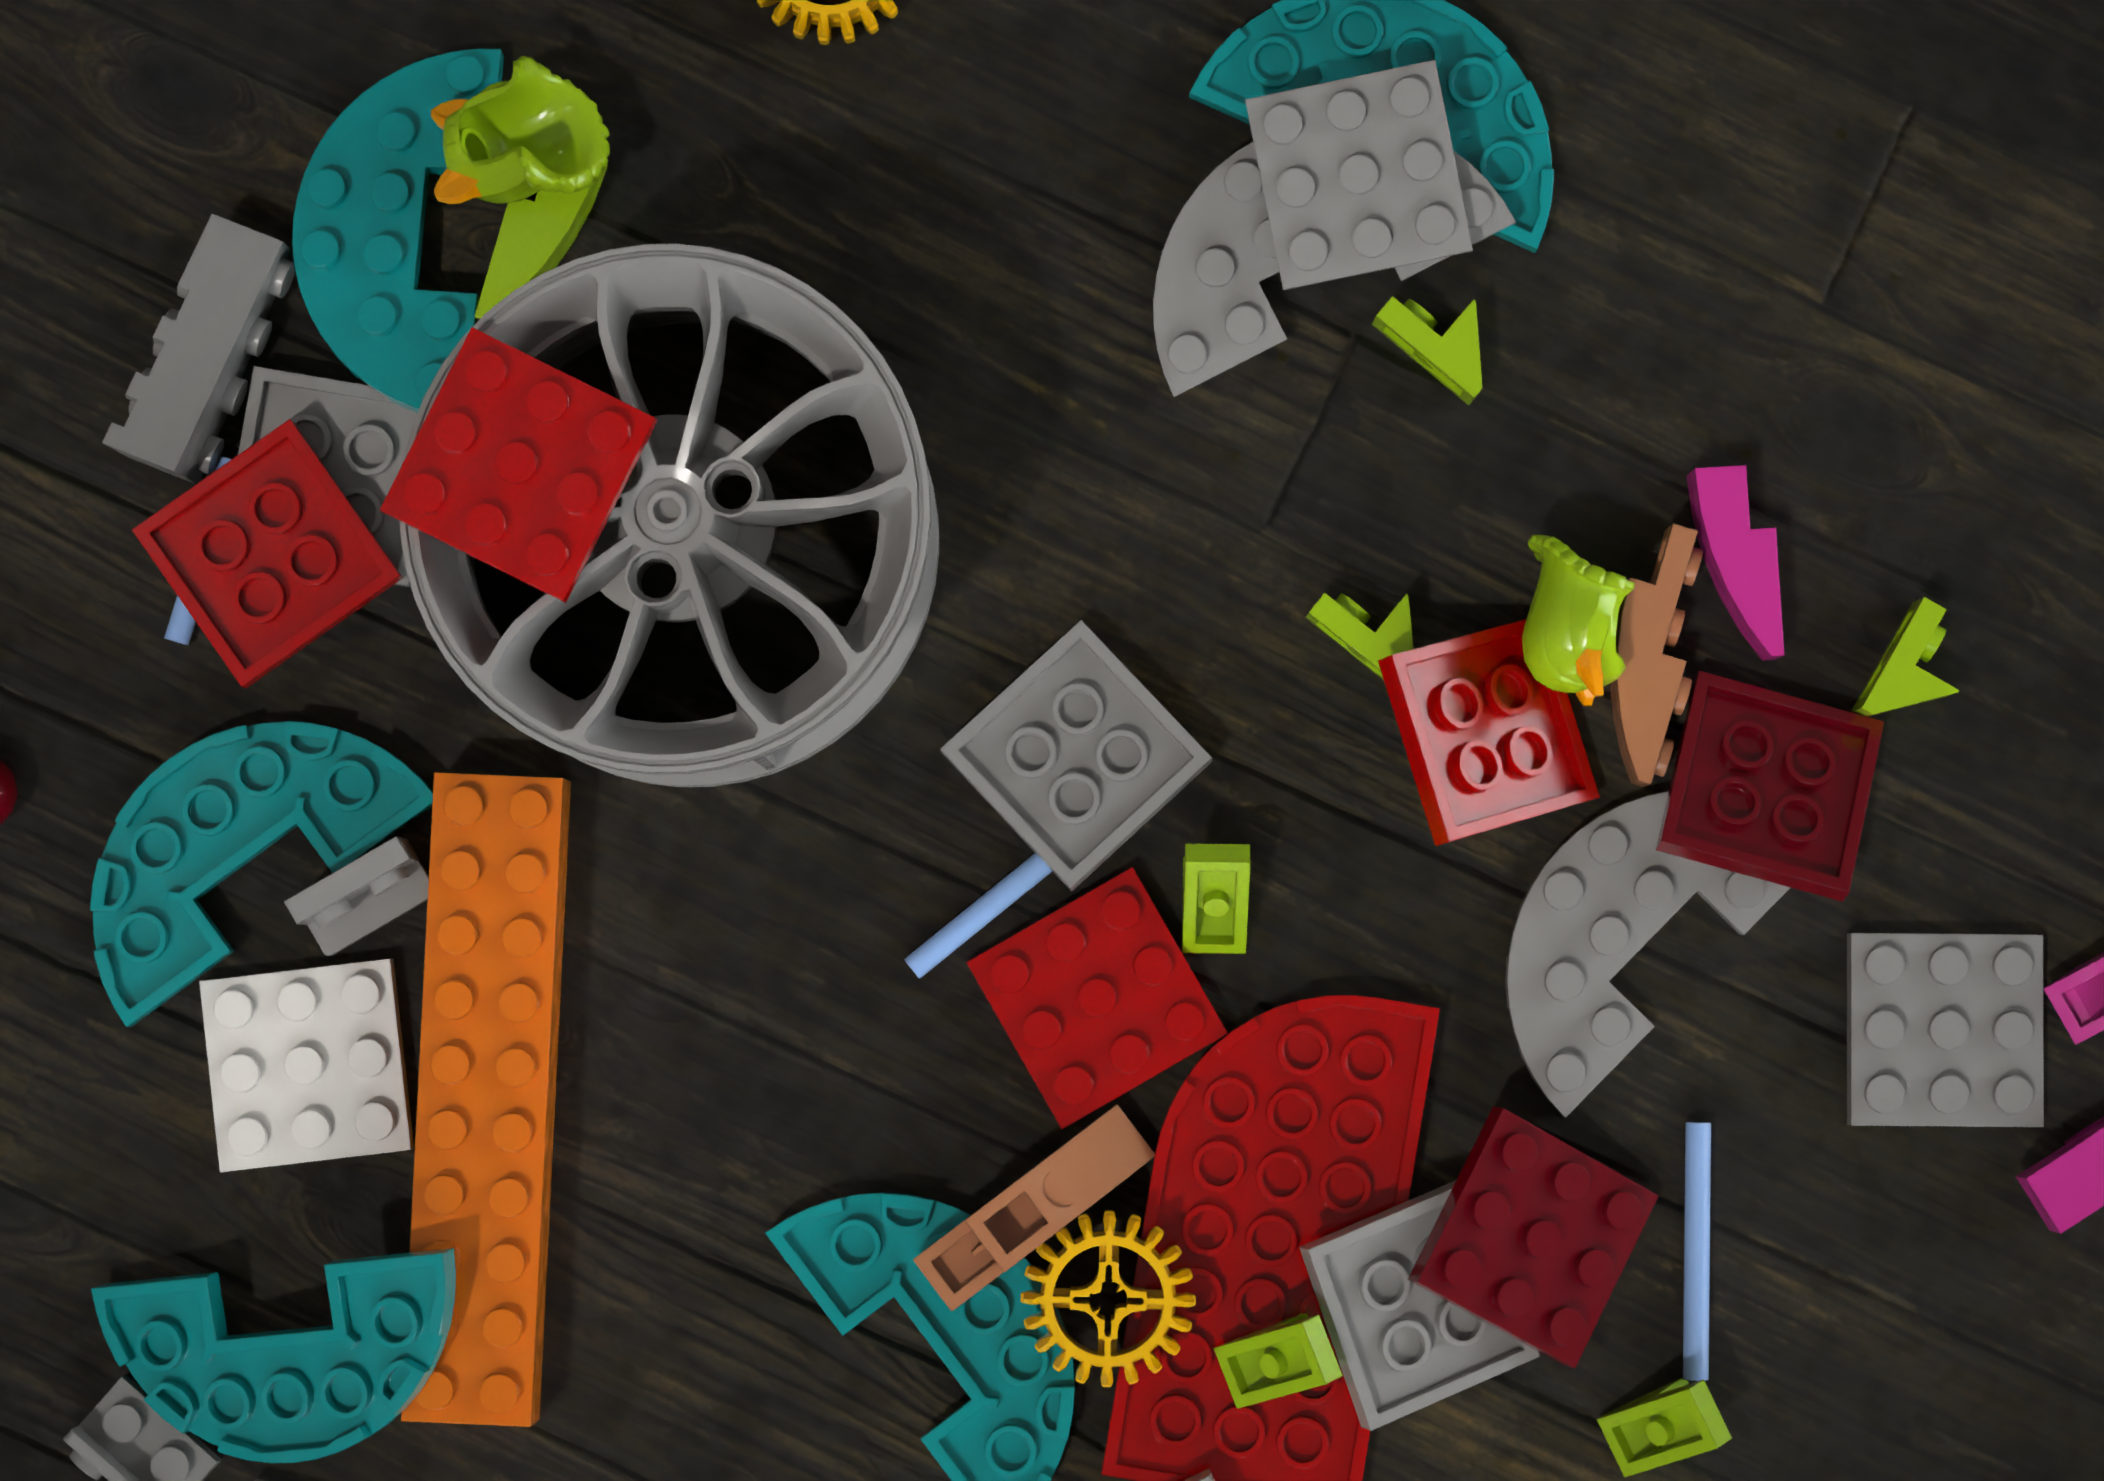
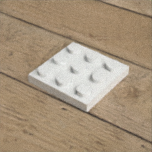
M394 959L199 981L220 1172L414 1149Z

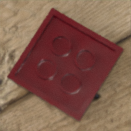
M1698 671L1693 681L1656 851L1843 902L1850 892L1884 721Z
M1493 1106L1408 1280L1564 1366L1575 1369L1659 1195L1510 1111Z

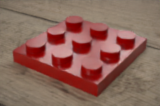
M472 327L379 510L566 603L657 423V419Z
M291 419L284 422L132 529L135 536L243 688L251 686L404 578L295 422Z
M1526 619L1397 653L1378 660L1435 846L1600 797L1568 694L1553 691L1536 681L1524 661L1522 635Z
M1133 867L966 962L1061 1129L1228 1034Z

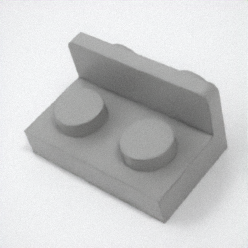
M396 836L289 898L284 903L296 924L308 925L323 953L327 956H333L427 901L429 876L408 839Z
M128 1375L121 1377L81 1424L72 1428L63 1438L73 1449L69 1455L70 1459L79 1469L95 1480H99L104 1476L108 1481H204L222 1460L192 1432L187 1431L182 1434L162 1419L143 1400L147 1396L146 1392Z

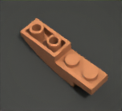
M1672 524L1664 531L1650 583L1634 578L1628 579L1635 582L1634 590L1624 597L1619 607L1617 621L1616 652L1623 657L1626 670L1616 681L1610 683L1613 721L1620 754L1630 783L1642 787L1651 784L1653 775L1663 777L1667 770L1674 746V740L1665 738L1672 713L1682 715L1692 684V679L1683 677L1687 661L1662 654L1665 645L1675 647L1685 617V611L1676 608L1682 584L1693 585L1703 555L1702 549L1693 547L1698 531Z
M1117 1104L912 1260L952 1312L1155 1157V1153Z

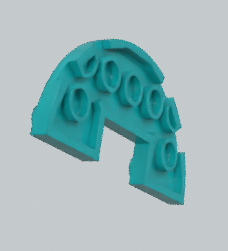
M1281 0L1273 4L1267 11L1249 21L1241 29L1238 28L1226 39L1204 66L1189 93V98L1250 125L1245 99L1435 60L1453 151L1467 160L1489 181L1503 199L1516 221L1513 225L1493 235L1533 253L1538 249L1549 216L1554 183V169H1552V153L1548 135L1549 127L1542 104L1532 82H1528L1517 63L1506 51L1507 47L1481 22L1445 0Z
M471 49L429 57L403 67L374 84L354 100L327 130L304 172L297 195L292 237L294 266L300 292L313 322L337 358L356 378H360L371 388L388 397L391 402L418 413L423 398L441 365L461 338L478 322L474 316L479 303V297L475 293L418 290L429 174L442 175L447 169L443 152V130L432 119L431 109L441 103L454 99L469 100L487 86L501 82L504 55L501 49Z
M286 721L238 726L204 738L169 758L147 777L115 819L117 823L109 836L102 858H98L92 883L90 911H93V934L96 951H94L95 961L103 986L124 1025L132 1027L234 952L231 945L199 903V898L297 826H299L331 872L334 873L375 849L432 807L433 790L406 763L386 749L340 729L305 722Z
M885 1192L856 1194L835 1198L811 1206L786 1218L765 1233L842 1336L894 1297L971 1398L921 1436L920 1439L951 1481H1051L1068 1440L1073 1416L1075 1391L1073 1358L1070 1359L1066 1368L1058 1372L1052 1365L1055 1357L1062 1349L1057 1344H1054L1049 1350L1038 1353L1035 1349L1036 1341L1049 1333L1046 1325L1036 1329H1026L1024 1326V1319L1031 1314L1040 1313L1041 1305L1022 1303L1020 1300L1021 1292L1026 1290L1041 1291L1042 1287L1041 1282L1030 1280L1024 1275L1026 1267L1032 1265L1026 1257L1006 1272H1003L951 1312L912 1259L971 1215L957 1207L934 1199L910 1194ZM1055 1308L1058 1320L1066 1331L1061 1313L1058 1308Z
M454 1248L334 1260L324 1265L333 1325L238 1335L227 1334L218 1272L105 1283L91 1288L104 1338L119 1367L126 1364L134 1379L147 1394L143 1400L162 1419L182 1434L190 1431L205 1441L218 1446L217 1451L225 1455L265 1463H296L332 1455L365 1440L391 1423L419 1394L436 1367L451 1326L455 1303L456 1267Z

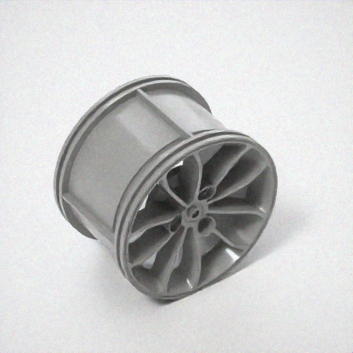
M642 244L610 249L572 260L539 275L514 290L486 312L473 328L558 370L589 349L602 344L616 398L649 414L633 377L628 358L627 334L645 328L670 324L701 323L703 329V359L688 416L678 414L653 416L657 419V423L636 463V477L631 484L624 487L566 603L545 594L516 618L503 636H501L480 596L474 558L399 521L405 568L414 599L426 627L447 662L472 692L492 711L519 731L587 765L618 777L647 784L672 787H715L750 781L777 773L807 760L836 742L856 726L881 701L901 674L916 647L928 617L936 585L939 560V518L934 487L927 466L925 452L914 415L904 392L881 353L843 311L808 284L776 267L748 256L712 247L685 244ZM728 326L761 333L786 343L812 363L830 382L808 392L786 407L745 442L729 430L714 423L723 378ZM470 330L461 338L446 358L428 388L411 428L404 460ZM835 415L854 417L868 445L874 471L870 478L856 488L833 496L776 500L772 484L762 464L791 436L809 424ZM734 475L747 478L751 482L752 493L745 505L737 509H727L717 503L716 491L722 480ZM865 510H875L879 512L876 553L869 580L847 626L836 624L796 585L767 565L773 552L777 527L816 522ZM665 563L672 566L676 572L674 589L662 598L646 596L641 584L644 572L655 564ZM752 587L783 604L794 613L814 636L819 648V660L814 666L776 694L767 693L760 689L741 668L730 646L721 611L737 602ZM601 591L607 598L629 611L630 614L616 659L610 671L592 694L585 699L575 701L559 692L532 671L530 658L535 644L558 617L584 599ZM696 620L707 651L736 702L737 712L712 719L676 723L639 721L616 716V706L643 654L655 622H687Z

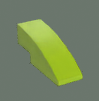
M608 165L602 169V175L599 179L592 181L591 186L577 193L564 194L561 191L553 193L540 190L537 192L535 202L524 199L507 204L474 316L478 321L486 312L514 290L557 267L574 243L590 213Z

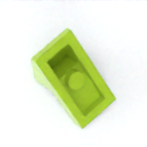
M1392 296L1376 315L1372 325L1467 405H1470L1483 388L1476 301L1473 300L1441 337L1433 330L1438 323L1428 311L1411 299H1408L1403 305Z
M1324 593L1305 617L1381 679H1383L1378 660L1414 649L1407 593L1376 632H1373L1365 625L1371 616L1356 602L1342 593L1336 600H1333Z
M1926 597L1918 599L1911 604L1852 708V713L1868 717L1959 692L1955 687L1916 666L1919 659L1927 663L1940 646L1946 634V629L1939 626V623L1947 609Z
M1185 844V856L1183 858L1182 953L1246 954L1250 844Z
M1299 1314L1214 1348L1237 1409L1326 1385L1342 1377L1319 1315L1308 1317L1307 1314Z
M1683 1378L1677 1379L1597 1419L1624 1478L1717 1449L1732 1439L1704 1379L1691 1384L1687 1380H1683Z

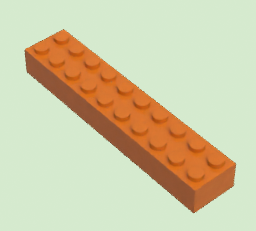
M434 773L410 1252L454 1248L456 1289L452 1321L444 1349L434 1371L422 1390L401 1413V1421L531 1427L540 1420L571 781L564 778Z

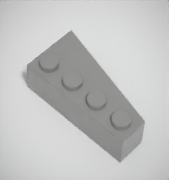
M215 214L211 215L178 283L177 295L185 299L181 309L171 308L165 316H162L153 335V355L157 356V359L152 368H145L142 374L139 372L135 373L125 394L126 398L130 400V415L124 427L113 422L111 423L102 441L103 444L131 459L194 484L200 482L203 473L209 475L213 473L224 448V439L218 436L227 414L235 416L246 396L248 381L242 379L248 362L251 355L259 357L262 354L270 337L272 322L266 320L275 296L283 298L286 295L294 278L295 266L294 262L290 261L293 251L283 241Z

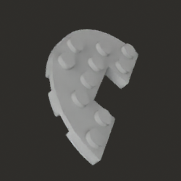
M1254 142L1236 151L1216 167L1197 187L1173 224L1162 251L1156 274L1153 299L1154 331L1163 373L1173 397L1287 340L1259 282L1279 273V267ZM1453 151L1471 243L1473 245L1513 225L1516 221L1503 199L1489 181L1467 160ZM1450 256L1394 268L1400 280L1403 281Z
M1668 792L1648 795L1619 805L1577 830L1559 846L1542 866L1529 886L1516 915L1517 919L1512 931L1509 952L1506 956L1505 988L1507 1009H1509L1513 1032L1519 1046L1518 1050L1532 1079L1545 1098L1564 1118L1655 1027L1609 981L1697 892L1737 933L1745 935L1791 888L1656 851Z

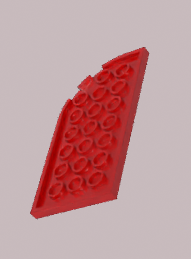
M1331 995L1301 999L1270 1009L1233 1029L1212 1046L1185 1078L1169 1106L1160 1130L1150 1178L1141 1239L1145 1240L1150 1230L1155 1226H1159L1163 1229L1164 1234L1154 1249L1161 1254L1172 1245L1176 1244L1180 1247L1182 1254L1167 1266L1170 1272L1181 1268L1191 1269L1193 1278L1186 1283L1175 1285L1176 1293L1187 1292L1194 1294L1196 1304L1188 1308L1176 1306L1174 1315L1187 1318L1192 1322V1327L1189 1332H1181L1172 1327L1166 1335L1173 1338L1180 1345V1351L1177 1355L1167 1353L1160 1345L1152 1351L1159 1358L1162 1369L1159 1372L1153 1373L1149 1370L1142 1358L1134 1362L1138 1372V1382L1129 1384L1125 1378L1124 1366L1119 1367L1101 1475L1135 1481H1184L1210 1469L1215 1481H1362L1370 1430L1362 1428L1343 1373L1342 1377L1326 1385L1237 1409L1214 1348L1299 1314H1307L1308 1317L1319 1315L1341 1370L1299 1247L1409 1200L1440 1008L1356 995ZM1138 1254L1133 1286L1162 1290L1157 1273L1149 1262ZM1130 1298V1300H1142V1298ZM1146 1309V1311L1132 1312L1127 1315L1122 1349L1135 1345L1147 1336L1156 1324L1161 1309Z

